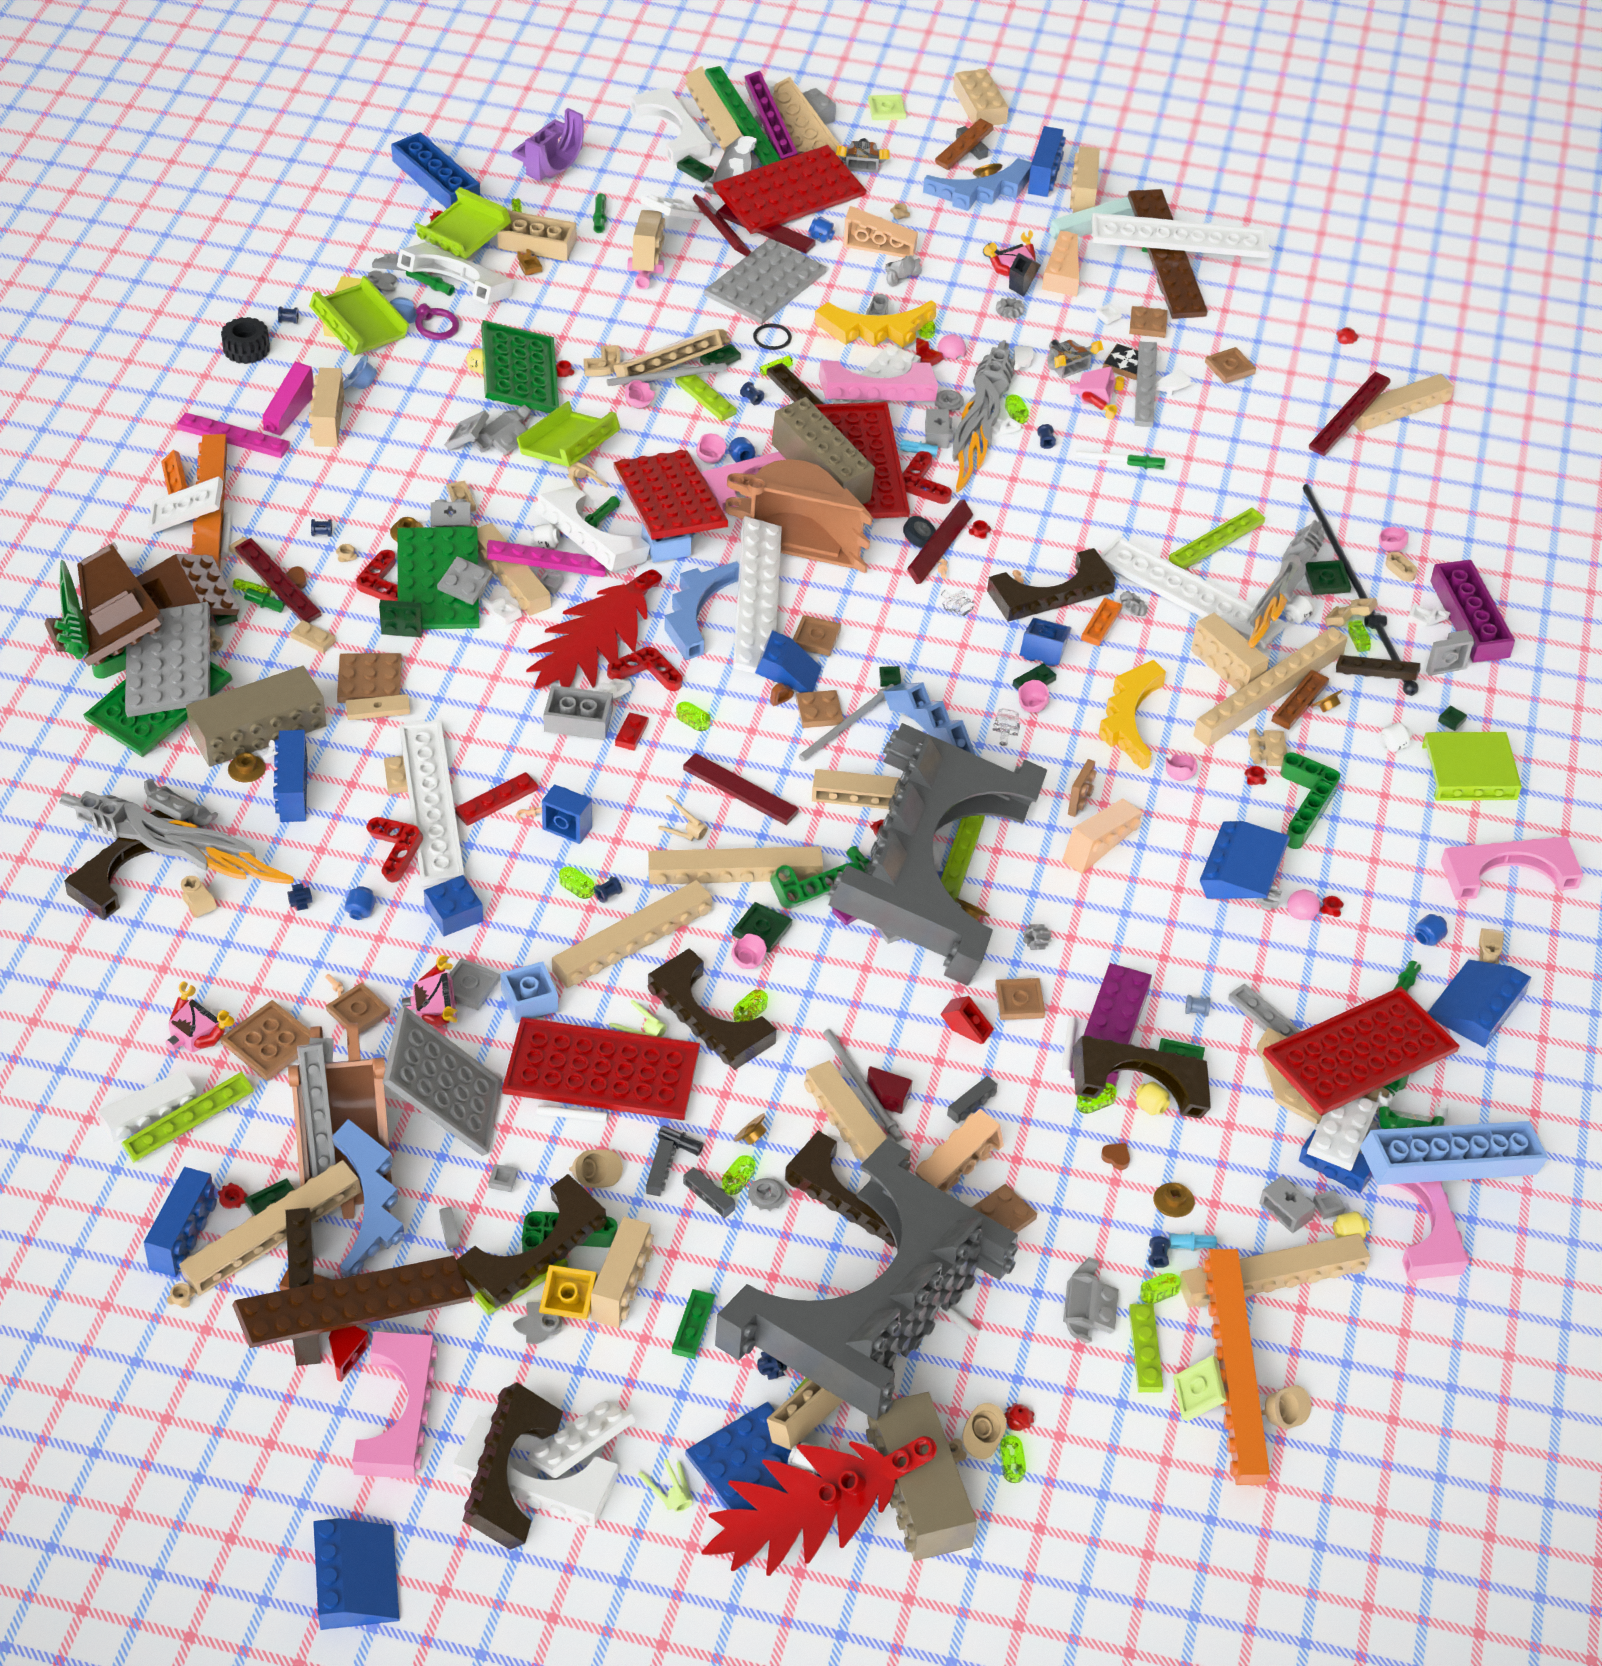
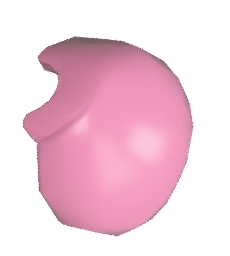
M956 334L944 336L937 346L938 352L943 353V357H950L953 360H956L959 355L964 357L967 351L964 340Z
M633 380L626 386L625 398L633 407L643 408L654 400L655 391H651L649 383Z
M712 433L702 435L696 447L697 456L702 461L713 464L720 461L726 451L724 439Z
M1387 527L1381 531L1379 543L1388 552H1399L1408 544L1409 534L1405 531L1404 527Z
M1039 680L1025 682L1018 690L1020 706L1027 712L1036 713L1044 710L1049 703L1048 688L1046 684Z
M1173 754L1170 760L1166 757L1167 774L1174 780H1188L1198 770L1197 761L1192 756Z
M1306 889L1295 891L1287 901L1288 912L1293 918L1313 920L1317 914H1320L1321 904L1319 897L1313 891Z
M746 934L742 939L736 940L731 952L733 961L742 969L758 967L765 958L767 950L765 941L754 934Z

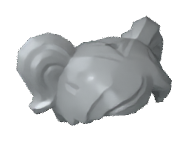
M909 255L902 258V260L885 264L887 283L893 287L898 284L899 279L909 275H920L922 272L919 264L921 259L914 260L913 256Z

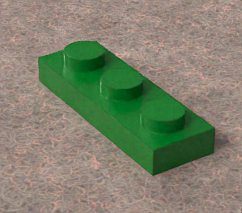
M692 1289L672 1346V1354L696 1359L715 1303L716 1294Z

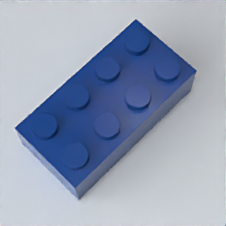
M1049 126L1043 127L1031 163L1028 194L1048 197L1049 192L1053 191L1061 161H1063L1064 157L1063 147L1066 142V137L1063 136L1064 129Z
M305 730L279 731V739H275V752H278V754L274 755V766L278 768L274 771V783H277V785L273 786V798L278 799V801H275V814H279L280 822H305L308 773Z
M186 1166L182 1169L143 1242L149 1270L176 1277L180 1270L179 1264L187 1258L189 1251L195 1248L199 1232L205 1229L207 1217L210 1212L215 1210L217 1205V1199L214 1195L215 1185L212 1183L211 1173Z

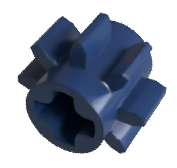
M302 883L291 885L292 891H287L290 907H296L297 911L308 909L307 904L313 903L310 888H304Z
M761 1352L762 1357L757 1361V1368L760 1374L763 1376L767 1375L768 1380L784 1376L783 1371L788 1366L766 1352Z

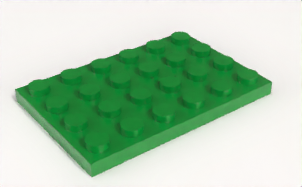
M483 320L481 324L485 398L521 407L526 405L529 409L545 413H551L559 407L554 337Z
M477 526L397 528L398 601L421 603L423 630L479 628V597L471 605L437 588L438 583L457 556L478 565Z
M210 661L211 697L217 694L233 678L229 672ZM125 679L83 715L86 721L139 756L144 757L188 719L186 708L127 717L125 713Z

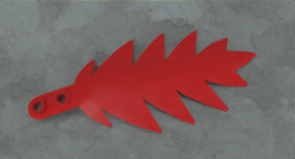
M650 569L626 585H616L597 591V595L604 596L564 610L562 612L563 615L584 617L546 628L545 633L568 635L547 641L528 650V653L554 652L526 669V672L541 671L537 677L534 689L537 690L548 686L559 680L562 687L570 688L578 663L592 688H595L598 670L597 648L609 663L618 659L617 632L632 652L636 651L638 637L637 610L643 619L647 620V604L644 595L647 594L649 589L659 585L662 581V575L657 570Z
M922 1436L884 1457L876 1449L850 1441L849 1446L863 1458L861 1459L851 1454L824 1447L797 1444V1449L821 1477L784 1463L764 1459L762 1463L787 1493L749 1482L730 1480L728 1484L757 1510L727 1509L709 1513V1518L725 1529L708 1543L701 1551V1554L721 1555L734 1552L730 1568L734 1572L749 1562L769 1541L766 1575L771 1576L794 1545L802 1529L804 1562L809 1564L832 1527L836 1514L839 1547L844 1548L859 1530L873 1507L877 1496L878 1512L883 1513L893 1495L896 1484L895 1480L931 1461L937 1453V1445L932 1438ZM928 1445V1452L923 1454L922 1448ZM902 1458L907 1459L906 1464L904 1466H900V1460Z

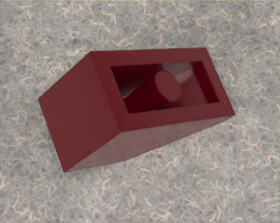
M869 1066L867 1084L884 1109L902 1114L911 1096L913 1080Z

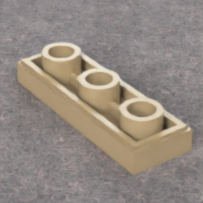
M408 694L345 701L348 720L410 714Z

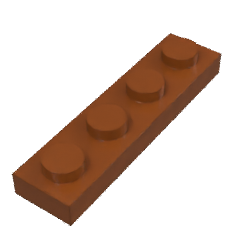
M980 118L935 158V163L946 170L952 168L994 130L993 124Z
M1311 670L1272 715L1271 722L1290 730L1328 685L1330 678Z

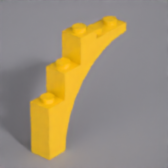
M932 300L906 312L881 316L849 312L829 302L815 310V324L843 344L847 345L860 336L874 347L888 337L904 348L916 339V331L936 318V303Z
M1154 659L1115 677L1113 687L1115 696L1108 698L1106 708L1108 717L1101 720L1098 734L1110 747L1118 744L1119 748L1142 770L1150 766L1152 752L1144 744L1137 731L1135 713L1141 703L1152 692L1164 686L1166 671Z

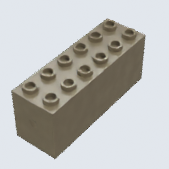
M807 397L775 411L772 445L786 460H803L816 464L827 471L844 489L847 488L861 504L871 501L875 467Z
M304 665L186 705L190 735L209 767L232 760L241 753H252L269 747L270 740L275 742V739H279V731L305 730L306 734L327 726L324 696Z
M929 1391L892 1400L893 1405L887 1414L883 1413L877 1421L867 1416L869 1429H866L867 1441L869 1444H873L874 1449L884 1455V1457L922 1436L932 1438L937 1445V1453L931 1461L895 1480V1489L889 1503L892 1509H896V1522L900 1531L903 1530L905 1534L904 1545L907 1553L911 1552L913 1560L919 1561L973 1547L977 1520ZM928 1445L922 1448L923 1454L928 1452ZM906 1458L900 1460V1466L906 1464Z

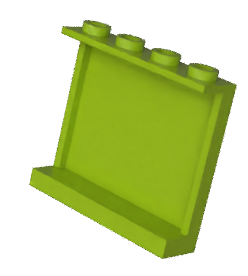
M459 187L455 191L458 200L428 225L423 226L417 222L414 225L417 230L416 234L421 240L428 241L432 245L453 253L455 256L467 259L511 223V219L506 207Z
M365 275L362 277L361 283L354 287L327 296H323L320 291L314 292L309 307L353 356L405 338L410 325Z
M567 401L516 439L522 455L570 467L621 430L617 413L609 412L603 418H597L573 412L570 401Z
M1425 732L1422 749H1427L1436 783L1435 801L1518 800L1522 785L1507 732Z

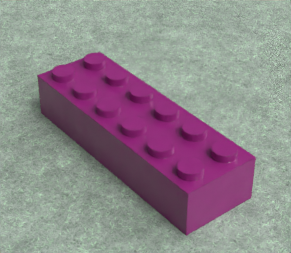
M1469 559L1434 564L1430 582L1445 611L1450 612L1449 618L1456 632L1467 630L1474 639V645L1470 652L1472 662L1510 658L1515 639L1473 561Z
M1109 962L1083 1036L1131 1044L1149 993L1152 975ZM1074 1066L1071 1074L1072 1079H1074ZM1121 1071L1113 1072L1107 1076L1106 1089L1115 1091Z

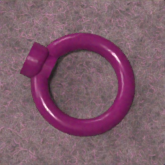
M426 303L418 306L415 326L418 332L426 338L445 340L458 332L459 320L452 312L442 308H430ZM433 315H440L448 318L452 322V327L446 332H432L423 326V320H429Z

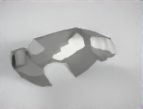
M740 136L727 146L715 173H713L711 180H707L703 190L709 194L718 195L713 189L715 182L750 171V153L755 148L756 138Z

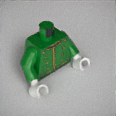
M1382 1092L1379 1093L1376 1102L1379 1103L1378 1107H1380L1379 1121L1382 1129L1444 1126L1445 1118L1448 1116V1103L1445 1108H1441L1438 1106L1439 1102L1437 1101L1434 1108L1435 1117L1433 1118L1391 1110L1389 1106L1393 1095L1389 1093L1388 1097L1385 1098L1382 1096Z

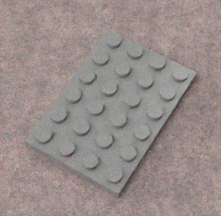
M769 238L751 252L749 256L742 259L704 289V296L762 325L824 275L827 267Z
M208 602L160 609L159 611L164 617L160 630L152 635L144 634L142 640L133 646L130 643L126 645L125 713L127 717L186 708L188 704L210 697V606Z
M404 1006L399 1009L383 1084L481 1156L488 1154L502 1079Z

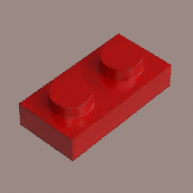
M629 712L615 739V746L635 751L649 723V717Z

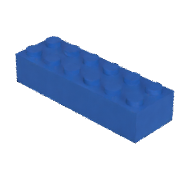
M421 132L391 143L392 161L446 209L458 200L455 191L459 187L480 196V183Z

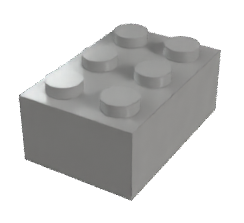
M551 685L543 714L544 732L605 740L613 712V693Z

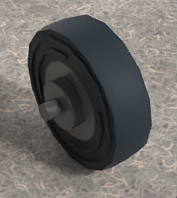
M920 516L910 517L903 526V533L908 541L920 548L925 546L936 531L930 521Z

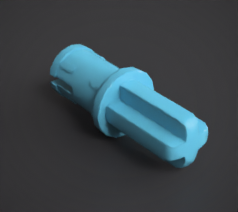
M903 439L901 440L900 450L912 453L926 451L936 458L938 446L925 444L922 441L919 443Z
M1194 1232L1190 1234H1169L1170 1249L1181 1248L1194 1251V1248L1217 1247V1237L1215 1235H1194Z

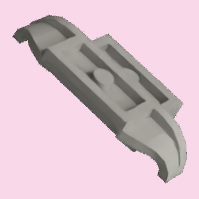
M523 405L520 409L503 412L502 415L479 432V437L473 442V445L481 453L495 446L507 456L518 447L516 438L528 430L523 422L529 416L531 410L526 405Z
M151 778L144 781V789L147 795L146 804L176 820L182 821L186 819L196 825L204 826L218 817L219 813H211L205 806H199L181 797L167 786H156Z
M1090 1257L1079 1266L1067 1281L1063 1322L1066 1323L1069 1333L1074 1338L1087 1344L1092 1342V1337L1088 1336V1330L1091 1327L1109 1334L1115 1330L1119 1289L1098 1281V1277L1094 1276L1099 1266V1261Z

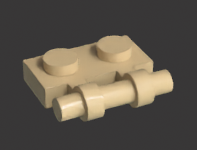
M1250 729L1248 744L1251 745L1250 757L1253 759V763L1260 764L1261 760H1266L1267 766H1282L1283 757L1287 753L1284 731L1263 730L1262 736H1259L1256 729Z

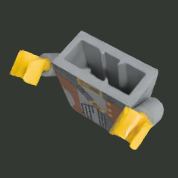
M862 138L859 141H852L849 147L837 145L836 155H839L841 160L846 161V166L850 171L878 173L879 163H884L887 159H890V150L877 149L875 142H869L868 139Z
M1056 339L1052 340L1049 344L1050 351L1047 356L1048 369L1055 370L1061 379L1089 369L1091 356L1104 350L1102 341L1092 342L1091 346L1085 347L1070 339L1061 343Z

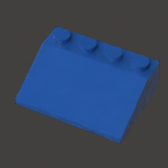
M1223 821L1199 880L1206 899L1268 898L1290 840L1289 835L1245 821Z
M1468 959L1427 1013L1441 1025L1486 1048L1525 996L1532 977L1512 966Z
M343 1518L313 1521L317 1607L320 1630L400 1621L393 1525Z

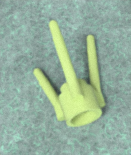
M631 1000V1004L648 1018L643 1026L645 1032L612 1022L609 1023L610 1027L621 1031L662 1037L667 1029L665 1023L653 1017L635 1000Z
M664 1459V1464L674 1485L668 1491V1498L642 1471L638 1473L642 1480L664 1502L668 1510L673 1508L675 1512H681L692 1505L693 1497L689 1491L680 1461L676 1465L682 1486L679 1484L669 1460Z

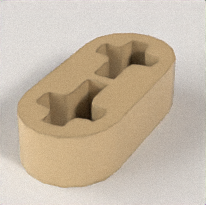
M1399 552L1387 554L1385 565L1390 571L1405 582L1415 580L1417 567Z

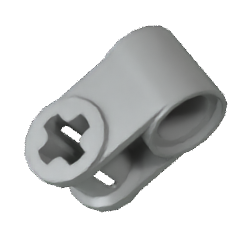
M884 294L874 295L865 315H887L888 297Z

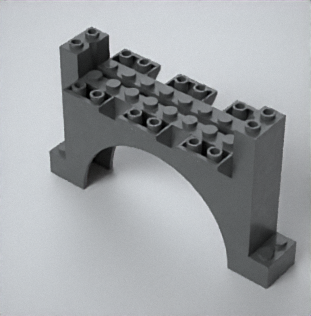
M901 723L898 730H893L889 741L885 745L883 753L886 756L883 762L903 772L895 785V793L888 803L889 814L887 813L883 826H880L876 835L877 840L871 848V862L869 861L865 872L848 865L843 873L838 872L834 884L831 885L828 896L831 897L828 906L946 957L943 966L946 967L943 976L968 986L982 964L993 929L966 913L943 886L933 858L934 834L944 825L969 816H997L1023 824L1032 801L1036 803L1048 769L1024 759L1021 766H1016L1012 772Z
M886 1138L860 1165V1169L870 1175L871 1178L857 1193V1198L870 1206L883 1219L894 1238L897 1254L886 1271L875 1281L858 1291L825 1300L807 1301L782 1298L746 1284L717 1314L715 1346L738 1361L745 1354H749L754 1346L877 1421L883 1413L887 1414L893 1405L892 1394L895 1390L893 1362L897 1354L900 1352L901 1355L907 1357L912 1350L916 1351L919 1348L925 1335L929 1336L935 1328L934 1318L938 1308L941 1306L947 1312L953 1304L957 1305L965 1290H970L976 1280L974 1273L977 1268L998 1280H1001L1006 1273L1010 1274L1016 1264L1014 1256L1018 1251V1234L908 1172L911 1166L909 1161L911 1151Z

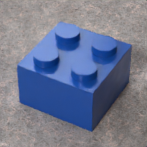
M554 784L542 799V830L581 844L592 829V798Z
M464 875L423 890L424 907L443 937L483 922V904Z

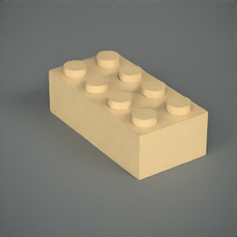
M986 68L956 72L954 74L953 91L972 124L980 118L993 124V126L1007 124L1009 106Z
M1079 146V153H1075L1069 208L1073 209L1072 213L1095 206L1100 148Z
M641 209L633 234L632 269L654 271L655 265L659 264L665 241V235H663L665 218H662V212Z
M507 210L511 223L497 234L498 249L514 252L520 251L523 254H526V249H529L531 255L560 261L568 260L577 240L576 222Z
M319 367L318 375H315L314 378L315 387H313L312 392L314 400H311L312 412H309V424H312V427H310V438L314 439V447H337L345 398L342 368Z
M1215 612L1196 622L1191 651L1236 691L1267 671L1269 658L1255 646L1251 648L1248 645V640Z
M623 1216L591 1292V1321L620 1328L622 1320H627L630 1312L629 1303L631 1300L634 1301L637 1296L638 1281H643L646 1267L644 1266L646 1262L651 1261L654 1248H651L654 1234H651L650 1223Z

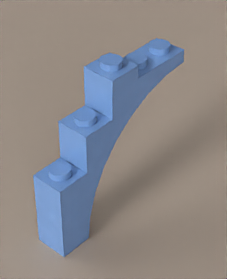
M1017 158L1004 170L993 175L975 179H946L926 175L923 193L951 201L953 207L969 211L976 200L993 205L1000 194L1016 199L1029 181L1032 162Z
M737 561L705 572L695 568L680 573L679 588L681 591L672 594V609L674 612L665 615L664 630L685 661L704 655V639L697 625L699 612L716 592L738 582L739 563Z
M348 1119L332 1138L334 1145L347 1157L357 1172L364 1193V1216L359 1235L350 1253L340 1265L341 1274L345 1277H350L353 1274L357 1275L364 1267L365 1260L369 1256H375L379 1251L380 1244L389 1249L392 1245H397L404 1236L403 1223L386 1211L387 1209L391 1210L398 1202L397 1188L381 1176V1174L385 1175L393 1165L392 1154Z

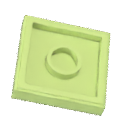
M901 94L868 96L872 120L906 119Z
M1213 1355L1173 1376L1181 1417L1185 1421H1189L1227 1401L1218 1359Z

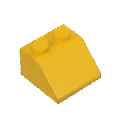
M549 1265L539 1313L588 1320L591 1314V1292L598 1278L597 1272Z

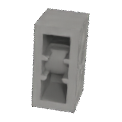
M926 408L925 444L937 445L938 448L948 449L949 441L953 440V430H950L952 429L953 418L949 417V409Z
M437 499L435 502H430L431 527L471 526L470 502H466L464 499H457L455 502ZM449 511H453L452 517L448 516Z
M1283 1176L1262 1190L1259 1204L1292 1234L1313 1219L1316 1205L1309 1197L1302 1194L1292 1182Z

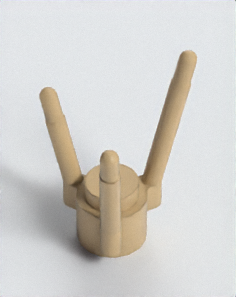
M580 461L567 467L569 472L567 477L579 490L581 489L575 478L582 479L586 475L605 488L608 487V484L595 476L597 471Z
M666 795V798L689 820L685 828L688 833L660 825L658 829L684 837L690 841H693L694 838L701 840L707 833L708 826L691 815L670 795Z

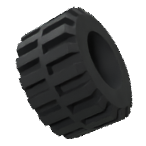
M239 317L238 319H232L231 322L228 321L222 327L223 353L230 361H236L239 364L255 363L268 355L267 353L270 351L268 327L264 325L263 321H259L257 318Z

